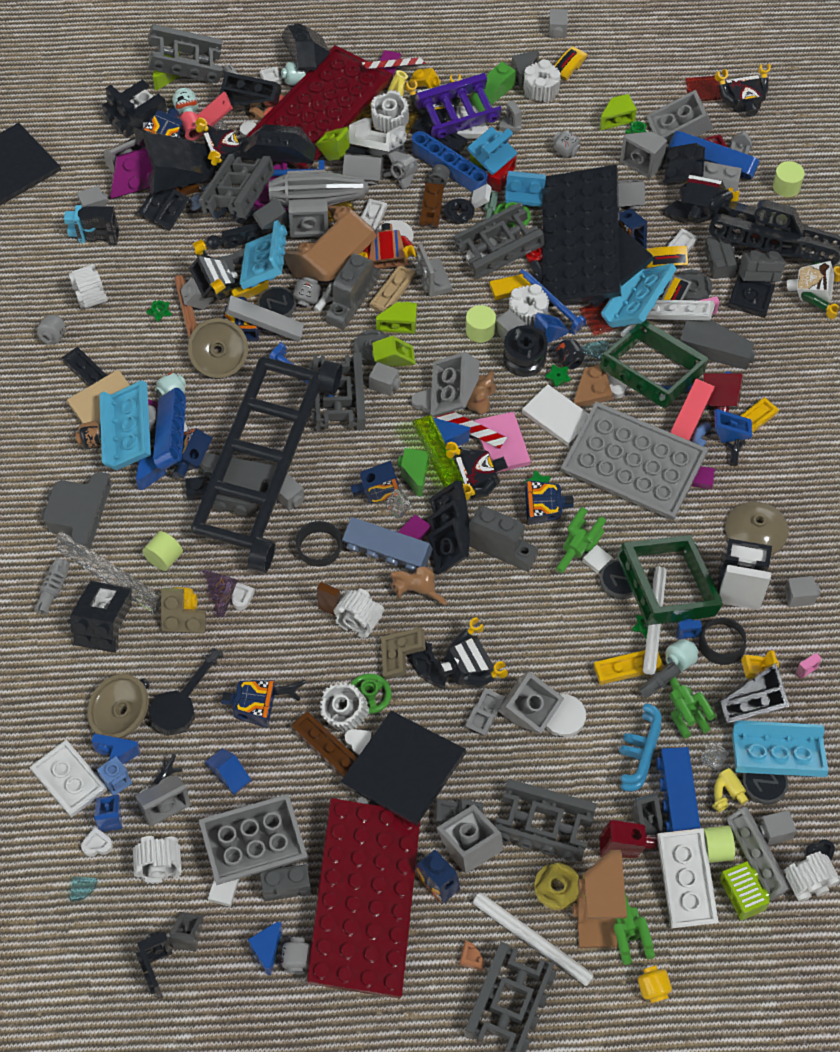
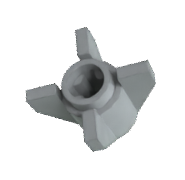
M397 151L389 153V158L393 164L390 171L383 173L384 177L393 175L395 178L401 179L399 183L402 189L409 187L418 168L417 161L411 155Z

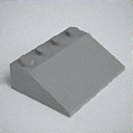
M289 794L199 819L216 885L308 859Z

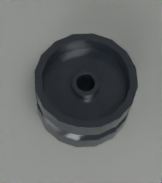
M523 325L511 329L505 336L503 348V363L507 370L521 377L534 376L541 372L545 366L548 341L546 335L534 326Z

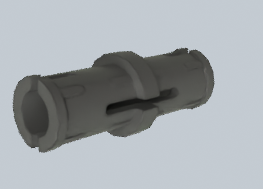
M672 661L658 673L655 672L653 677L639 686L638 689L647 699L661 687L665 688L670 680L682 672L675 662Z

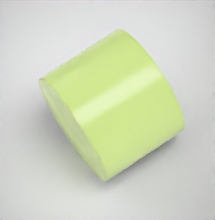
M792 161L779 164L773 181L774 191L783 197L797 195L800 192L805 175L803 167Z
M477 305L469 309L466 315V335L468 338L478 343L487 342L492 339L495 334V312L490 307L484 305Z
M159 531L143 548L142 552L152 565L162 571H167L183 553V549L172 536Z
M728 825L704 828L709 863L733 861L735 858V843L731 827Z

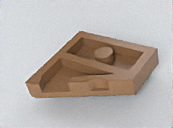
M600 365L584 368L574 403L582 407L594 404L595 401L600 403L613 400L607 373L600 369Z

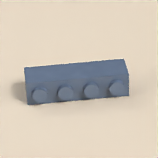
M351 517L342 539L347 546L346 548L350 551L358 553L360 550L366 552V555L373 559H378V557L386 559L385 562L397 566V564L404 565L405 569L411 572H415L419 567H426L433 550L430 543Z

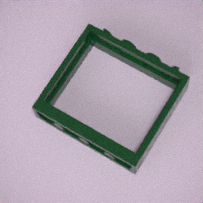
M645 320L643 323L637 324L603 353L600 369L665 409L691 386L695 379H698L705 373L709 358ZM641 340L690 371L669 390H666L618 359Z
M691 535L624 542L617 557L647 626L678 622L686 619L715 617L723 606L722 598L714 586V581L710 577L706 564L698 551L697 544ZM682 551L704 601L660 607L638 556Z

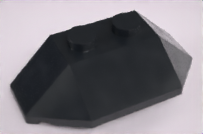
M298 23L287 25L282 33V39L297 70H316L330 54L322 36L305 25Z
M264 124L243 142L240 157L242 159L257 160L262 159L263 156H270L272 161L313 164L317 149L301 127Z

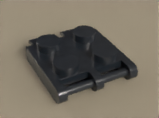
M698 143L666 148V164L663 165L665 178L662 180V185L687 183L689 174L703 177L704 163L699 161L705 160V147L700 146Z

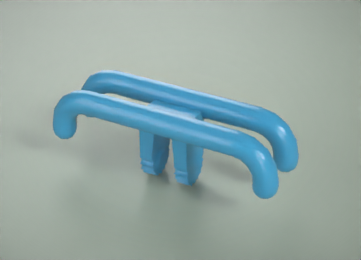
M648 703L643 705L645 712L642 714L644 720L652 723L648 737L626 733L623 737L624 741L641 748L622 745L619 750L625 756L640 760L635 774H623L621 776L622 783L620 787L624 791H636L645 783L660 735L661 713L656 706Z

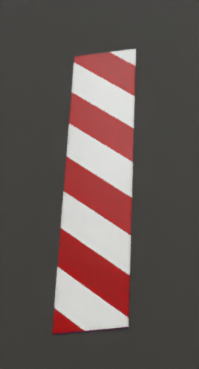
M420 57L362 62L367 69L427 64Z
M454 411L436 417L470 427V435L499 449L507 439V437Z

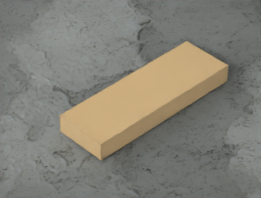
M398 266L369 303V308L382 313L395 304L416 277V272L405 266Z

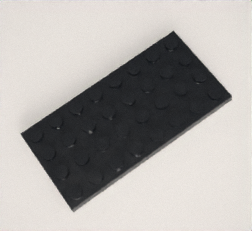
M617 165L546 176L545 187L542 189L545 243L543 246V286L563 305L621 296ZM549 301V306H548V307L554 306V305Z

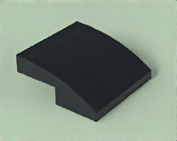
M175 189L167 192L159 191L154 195H151L150 192L138 211V215L171 231L190 198Z

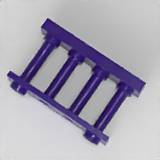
M485 73L417 93L415 101L417 108H426L434 124L431 130V137L434 139L444 138L449 134L488 122L493 123L500 118L501 106L492 108L484 92L487 83ZM477 93L485 111L475 113L467 94ZM457 97L461 99L468 116L459 119L450 99ZM440 102L444 104L451 121L442 124L433 106Z

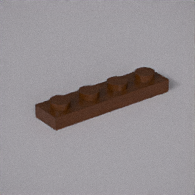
M307 711L291 725V729L341 777L346 775L357 757Z

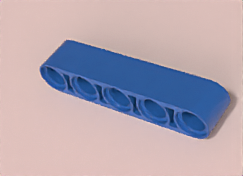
M418 131L412 135L411 151L415 156L432 167L436 164L448 167L450 170L449 178L471 192L487 184V173L477 165L425 132Z
M681 131L674 132L668 147L698 143L700 146L705 147V162L742 168L740 177L753 179L760 162L756 157Z
M177 387L159 397L153 459L156 466L163 471L182 459L186 397L183 391Z

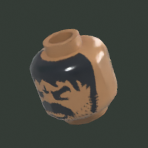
M90 421L78 426L79 432L75 433L78 445L82 444L86 450L101 446V424L98 421Z

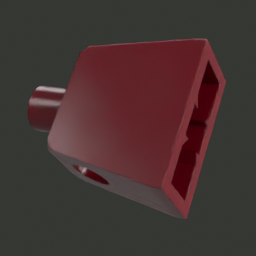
M703 373L704 382L715 386L707 403L708 406L725 412H729V408H738L744 375L742 373Z
M610 820L599 835L600 858L610 850H621L622 858H637L644 849H655L657 845L656 836L646 835L645 825Z

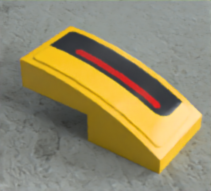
M574 46L568 49L555 64V68L557 67V70L561 73V78L567 81L574 70L580 68L588 54Z
M687 246L646 249L654 256V260L646 268L671 263L675 266L688 265Z

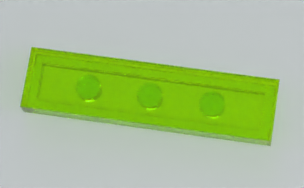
M432 415L415 419L412 423L443 487H447L454 481H462V484H464L453 458L446 456L448 449H445L446 444Z

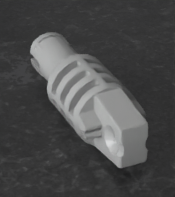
M56 558L50 567L45 581L40 588L41 596L34 608L35 612L41 615L42 613L43 615L48 614L53 599L59 596L61 587L66 580L70 566L67 560Z

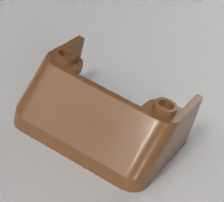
M329 205L328 210L335 224L315 243L304 242L298 246L295 252L285 251L284 260L296 278L308 277L319 281L333 280L338 276L353 253L360 254L376 238L377 235L374 229L350 207Z
M610 850L583 873L582 879H578L579 892L577 902L572 903L573 917H577L579 948L617 947V938L614 931L615 919L627 918L621 850Z

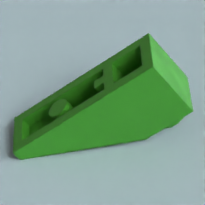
M503 61L486 76L487 83L484 92L491 105L515 86L516 70ZM474 92L469 98L471 105L476 106L479 112L485 111L478 94Z

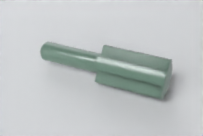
M491 192L490 200L485 204V220L490 218L496 209L498 195L495 192Z

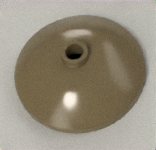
M213 318L202 322L193 330L188 342V354L193 366L203 375L211 378H226L235 374L244 365L248 355V342L242 329L234 322L223 318ZM217 346L222 348L221 353L215 352Z
M752 501L738 505L729 513L725 524L727 539L772 546L771 556L784 547L789 534L788 524L782 513L773 506L763 502Z
M118 674L104 680L95 689L88 704L87 716L93 731L96 734L116 738H124L133 733L143 722L148 710L149 698L146 687L139 679L128 674Z

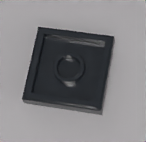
M738 274L727 308L765 318L775 284L764 281H743Z

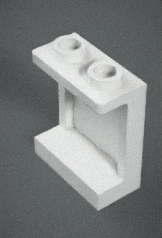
M363 118L349 125L350 144L389 152L403 145L407 137L405 126L403 125L387 133L371 130V118Z

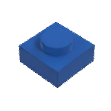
M686 619L679 622L676 630L677 639L698 638L702 629L701 621Z

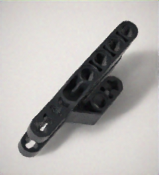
M729 200L715 210V216H713L709 226V232L714 237L766 252L775 251L780 256L802 257L821 263L831 261L832 266L840 261L839 235L803 224L796 208L773 201L761 200L756 207ZM720 209H726L728 213H722ZM738 214H744L746 218H740ZM716 223H719V224H721L723 227H722V228H718V227L715 226V224H716ZM733 229H740L742 232L736 233ZM752 234H758L760 238H754ZM815 235L818 236L819 240H813ZM776 239L779 243L774 244L770 240ZM833 241H837L836 246H833L831 243H833ZM810 249H816L814 254L810 253ZM830 254H834L833 259L829 258Z

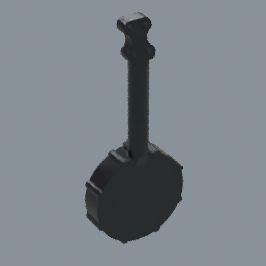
M212 648L211 654L205 655V661L181 692L175 690L158 694L151 703V706H149L150 719L154 729L166 734V736L186 732L193 723V720H195L194 707L189 695L210 667L217 664V659L223 658V652Z

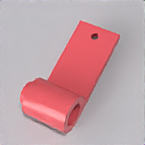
M225 92L220 94L199 114L192 111L181 114L179 119L182 120V130L186 139L196 140L203 135L204 131L201 133L196 131L197 125H195V122L199 117L204 118L207 121V125L214 126L233 109Z

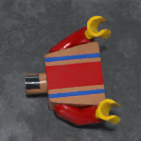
M391 223L382 224L381 232L376 233V238L359 254L372 260L373 266L378 269L409 265V256L414 255V257H417L414 245L406 236L401 235L399 230H393Z

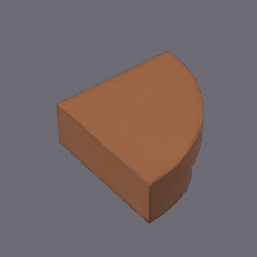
M465 940L460 966L483 971L484 962L481 953L473 943Z

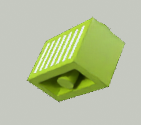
M748 861L722 871L719 880L740 921L766 911L770 903L769 894L759 884L758 874L754 867H750Z

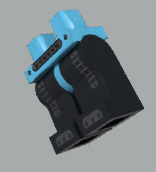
M76 205L75 211H65L64 222L68 224L67 233L69 237H78L79 243H85V240L88 242L103 240L109 241V245H117L120 230L114 206L82 207V205Z

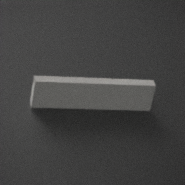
M232 295L229 297L226 309L227 315L298 342L302 338L304 323Z
M742 807L727 817L726 820L751 867L755 868L762 888L767 890L770 900H774L790 890L791 887L748 808Z

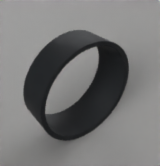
M310 522L303 526L296 536V547L300 557L309 565L316 567L327 566L333 563L340 554L342 535L338 528L329 522ZM315 532H325L336 539L339 548L328 558L312 559L301 552V544L308 535Z
M724 617L713 619L707 623L700 633L698 640L699 649L706 659L715 664H733L739 661L745 653L746 633L743 627L735 620ZM720 624L730 626L739 632L744 643L735 653H717L708 646L705 640L706 629Z

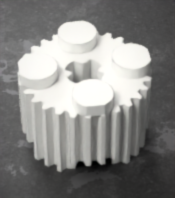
M543 59L539 63L535 62V64L526 67L523 87L525 90L524 95L529 100H543L549 103V101L555 100V95L559 93L561 73L557 70V67L555 68V65L552 66L549 60Z
M390 90L387 94L383 93V95L374 97V100H372V121L376 130L386 133L401 125L407 126L409 120L408 103L401 96L400 92Z
M94 264L69 273L70 281L81 309L108 301Z
M533 284L530 287L527 285L526 287L513 289L509 300V310L511 309L526 325L534 326L535 315L538 312L548 315L549 299L541 286Z
M359 588L358 591H346L333 612L337 617L336 624H339V627L346 631L352 629L356 633L359 632V637L366 638L382 617L384 607L372 601L366 590Z
M340 683V685H330V688H326L327 691H323L324 695L321 697L323 701H320L322 704L320 706L322 709L321 715L334 729L347 732L353 730V728L357 729L358 725L361 726V722H365L364 718H367L369 714L368 702L354 685H348L347 683L343 685ZM346 704V708L342 709V705Z
M145 836L140 839L141 843H138L133 848L134 876L145 878L147 884H159L163 878H168V876L176 878L181 875L180 845L176 837L171 836L164 838V840H158L153 836Z
M820 851L807 856V859L797 865L793 863L784 869L785 877L799 902L809 899L813 893L817 897L829 892L828 887L840 883L839 876L829 857L821 854Z

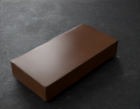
M320 582L317 587L318 609L336 616L333 610L340 601V590Z

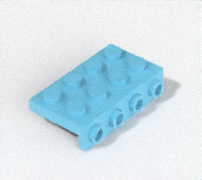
M278 220L274 221L272 233L245 244L240 285L243 290L248 287L253 288L260 282L272 280L277 275L282 274L287 230Z
M671 263L647 269L643 268L621 287V296L610 298L601 313L610 328L643 323L650 310L655 306L659 296L664 292V288L671 281L673 274L677 270L675 265Z
M141 380L111 395L107 392L100 393L101 458L103 464L117 471L150 456L147 383Z
M735 721L732 731V743L736 773L827 777L828 765L823 740L824 726L820 724Z

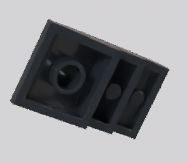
M454 481L429 498L433 514L428 517L432 533L427 535L433 548L432 555L437 574L446 572L469 556V515L462 481Z

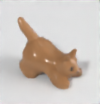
M490 371L488 375H479V380L466 405L469 410L476 411L481 415L489 411L490 400L488 397L493 395L496 390V384L493 382L494 372Z
M419 567L413 574L406 571L390 573L393 581L391 587L398 598H401L403 593L407 591H414L419 594L428 595L443 605L447 604L445 598L435 592V576L430 568Z

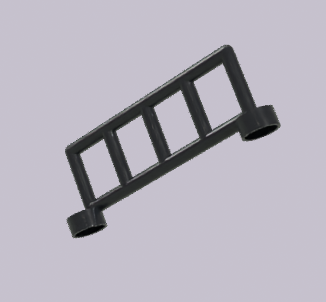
M267 357L259 358L192 522V533L249 549L248 569L264 574L268 572L273 561L276 543L273 540L263 538L264 532L318 392L332 396L336 394L342 377V364L325 360L320 371ZM267 370L309 381L299 410L256 399ZM251 410L293 421L283 451L240 440ZM235 451L278 463L266 493L223 482ZM218 493L261 505L250 536L206 524Z

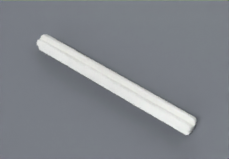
M657 566L654 571L652 590L659 606L663 607L667 570L665 567ZM661 624L648 625L643 667L645 674L653 675L656 671Z
M482 893L476 895L473 900L475 906L583 985L587 986L590 984L594 976L593 973Z

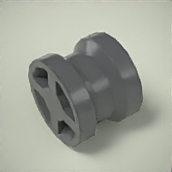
M442 164L434 165L432 173L428 178L429 183L444 184L445 187L450 176L449 168Z

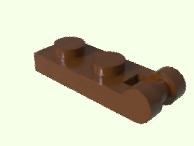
M425 183L419 226L433 225V227H439L444 184Z

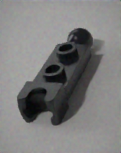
M258 223L224 230L221 231L222 237L216 235L209 236L206 240V245L211 250L218 249L222 244L224 249L234 248L272 233L273 228L261 229Z

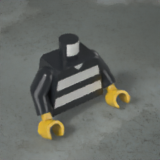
M200 239L193 243L197 258L189 267V270L203 298L216 296L218 300H223L231 292L232 286L237 283L238 274L230 272L224 260L208 256L205 251L207 250L206 245Z
M476 617L470 621V628H465L448 646L444 663L438 665V671L442 677L451 675L458 685L465 684L481 688L496 680L495 677L497 676L499 678L507 677L508 671L507 669L499 671L506 666L502 661L495 663L493 666L477 635H472L474 632L481 633L484 630L483 624L478 628H474V625L479 621Z

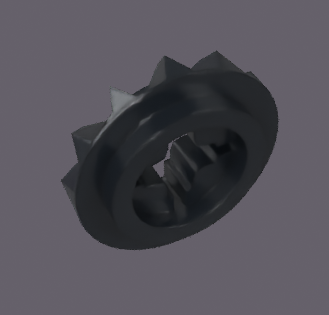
M457 198L446 204L444 212L446 218H449L451 223L455 221L459 225L460 222L467 223L468 220H472L475 209L470 201ZM459 208H461L460 215L457 214Z

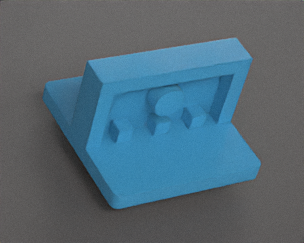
M490 127L467 148L491 175H494L517 155V151L508 143L513 135L509 128L502 133Z
M508 171L505 203L521 202L522 205L542 207V189L545 187L546 175Z

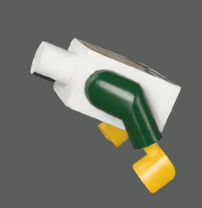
M816 261L809 266L801 267L798 279L787 280L788 291H798L801 301L812 304L823 311L827 310L826 316L830 319H835L839 306L837 304L829 305V303L832 301L833 282L840 281V267L836 266L833 268L831 261L824 263Z

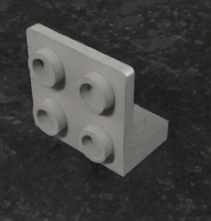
M418 244V252H416L418 264L415 265L417 275L422 277L421 282L424 291L427 290L430 297L452 292V285L440 258L429 260L423 244Z

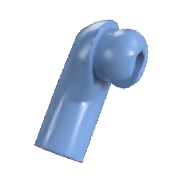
M703 422L695 429L692 438L693 443L704 447L706 441L702 437L711 430V425L708 422Z

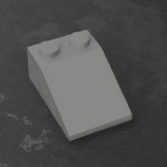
M696 90L646 115L653 133L663 137L667 142L671 141L675 131H681L697 137L714 128Z
M462 352L433 362L431 417L434 418L466 407L479 380V360L467 352Z

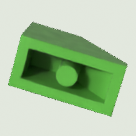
M405 448L403 456L399 455L398 459L401 477L418 497H422L429 464V451Z

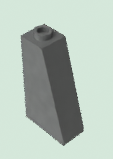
M686 320L680 338L681 342L714 362L747 370L749 363L753 364L756 352L752 351L754 347L753 342L712 320Z

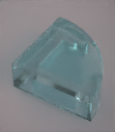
M599 340V342L587 343L582 350L585 354L600 360L609 342Z
M73 877L70 901H81L91 895L96 888L97 878Z

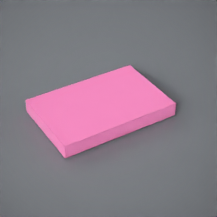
M514 412L475 420L476 423L507 437L500 449L480 439L483 451H488L492 460L504 456L508 468L501 471L525 467L531 464Z

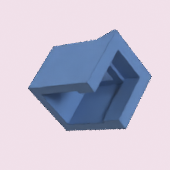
M116 756L97 769L100 779L112 795H117L132 784L127 769Z

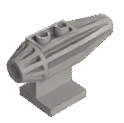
M325 170L287 171V174L269 181L270 202L277 198L282 206L289 208L291 237L323 236L329 230L327 206L365 197V193H369L368 181L364 182V178L325 172Z

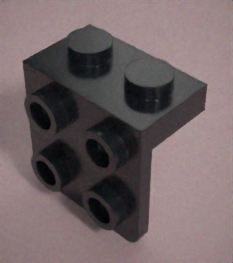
M165 931L161 933L153 932L146 936L145 940L137 942L139 951L135 952L143 973L148 971V973L144 974L151 995L156 993L158 999L163 996L150 963L172 954Z

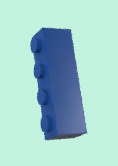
M689 747L661 749L660 756L656 757L657 771H661L662 778H659L660 792H664L665 798L662 799L663 813H667L668 821H665V832L700 829Z

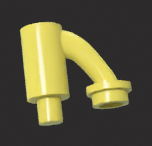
M397 70L388 91L396 90V92H400L401 96H403L408 75L401 70Z
M728 768L722 771L714 785L715 803L712 805V808L718 813L729 806L727 798H722L723 787L726 788L733 800L737 799L741 805L748 802V798L745 795L746 789L733 770Z

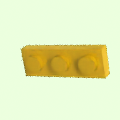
M645 650L594 662L593 667L599 684L603 685L645 675L643 672ZM659 652L655 672L663 670L664 667Z

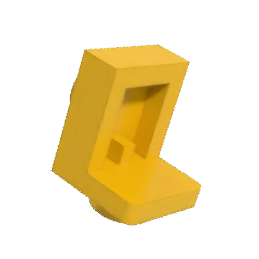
M433 68L417 69L409 80L412 88H414L413 80H416L417 87L426 86L427 89L438 87L441 83Z
M769 650L765 657L744 655L741 659L746 678H751L768 665L777 663L779 668L775 651Z

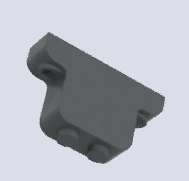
M353 253L333 283V303L326 315L327 324L344 330L381 276V270L373 266L372 260Z
M205 453L201 462L203 475L207 478H211L220 455ZM232 458L223 482L263 492L268 489L276 466ZM218 493L212 508L221 512H235L238 515H253L258 511L259 504Z
M97 472L91 476L87 484L61 480L56 482L53 489L48 492V503L46 508L44 507L42 510L41 519L45 521L47 530L50 533L69 536L70 544H74L76 552L89 555L112 486L109 473Z
M479 506L473 518H469V547L524 571H530L538 556V550L535 546L524 541L525 526L520 521L485 506Z

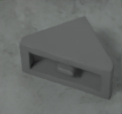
M538 51L512 56L511 67L516 70L515 79L521 88L524 85L526 67L539 61Z
M277 198L253 213V217L261 229L273 228L274 221L277 220L285 227L290 226L289 215Z
M657 793L635 799L631 810L635 823L645 825L646 835H655L657 838L658 833H665Z
M180 912L170 932V941L174 949L197 951L204 915Z

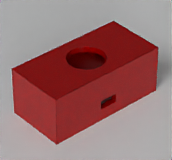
M517 155L494 175L488 173L487 184L492 187V190L501 192L506 184L508 171H514L516 167Z

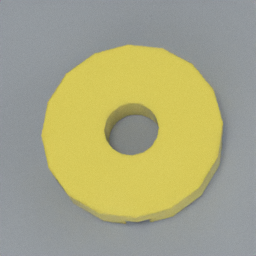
M563 863L546 865L537 873L534 882L535 894L538 900L548 908L554 910L566 909L577 901L579 876L569 865ZM554 881H560L563 883L564 889L555 891L551 884Z

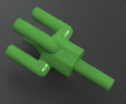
M580 507L567 528L569 534L563 545L566 554L556 568L559 573H564L573 557L581 558L584 551L589 553L597 545L605 532L602 529L606 522L605 518L600 516L590 532L583 529L586 524L583 518L588 511Z
M674 677L669 681L673 689L669 697L676 707L671 712V717L682 737L686 739L691 736L682 717H684L688 726H692L697 722L703 733L709 732L711 728L700 711L699 705L708 720H713L716 715L704 694L698 692L694 695L690 687L680 685L677 678Z
M625 892L627 918H617L614 931L623 965H629L632 963L627 941H635L641 938L646 959L655 958L647 921L644 917L639 916L637 908L629 906Z

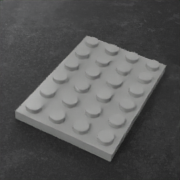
M595 401L560 471L671 520H675L708 453V449Z

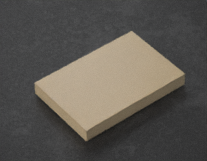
M118 369L67 399V403L82 424L95 420L100 424V393L107 392L111 395L130 385Z

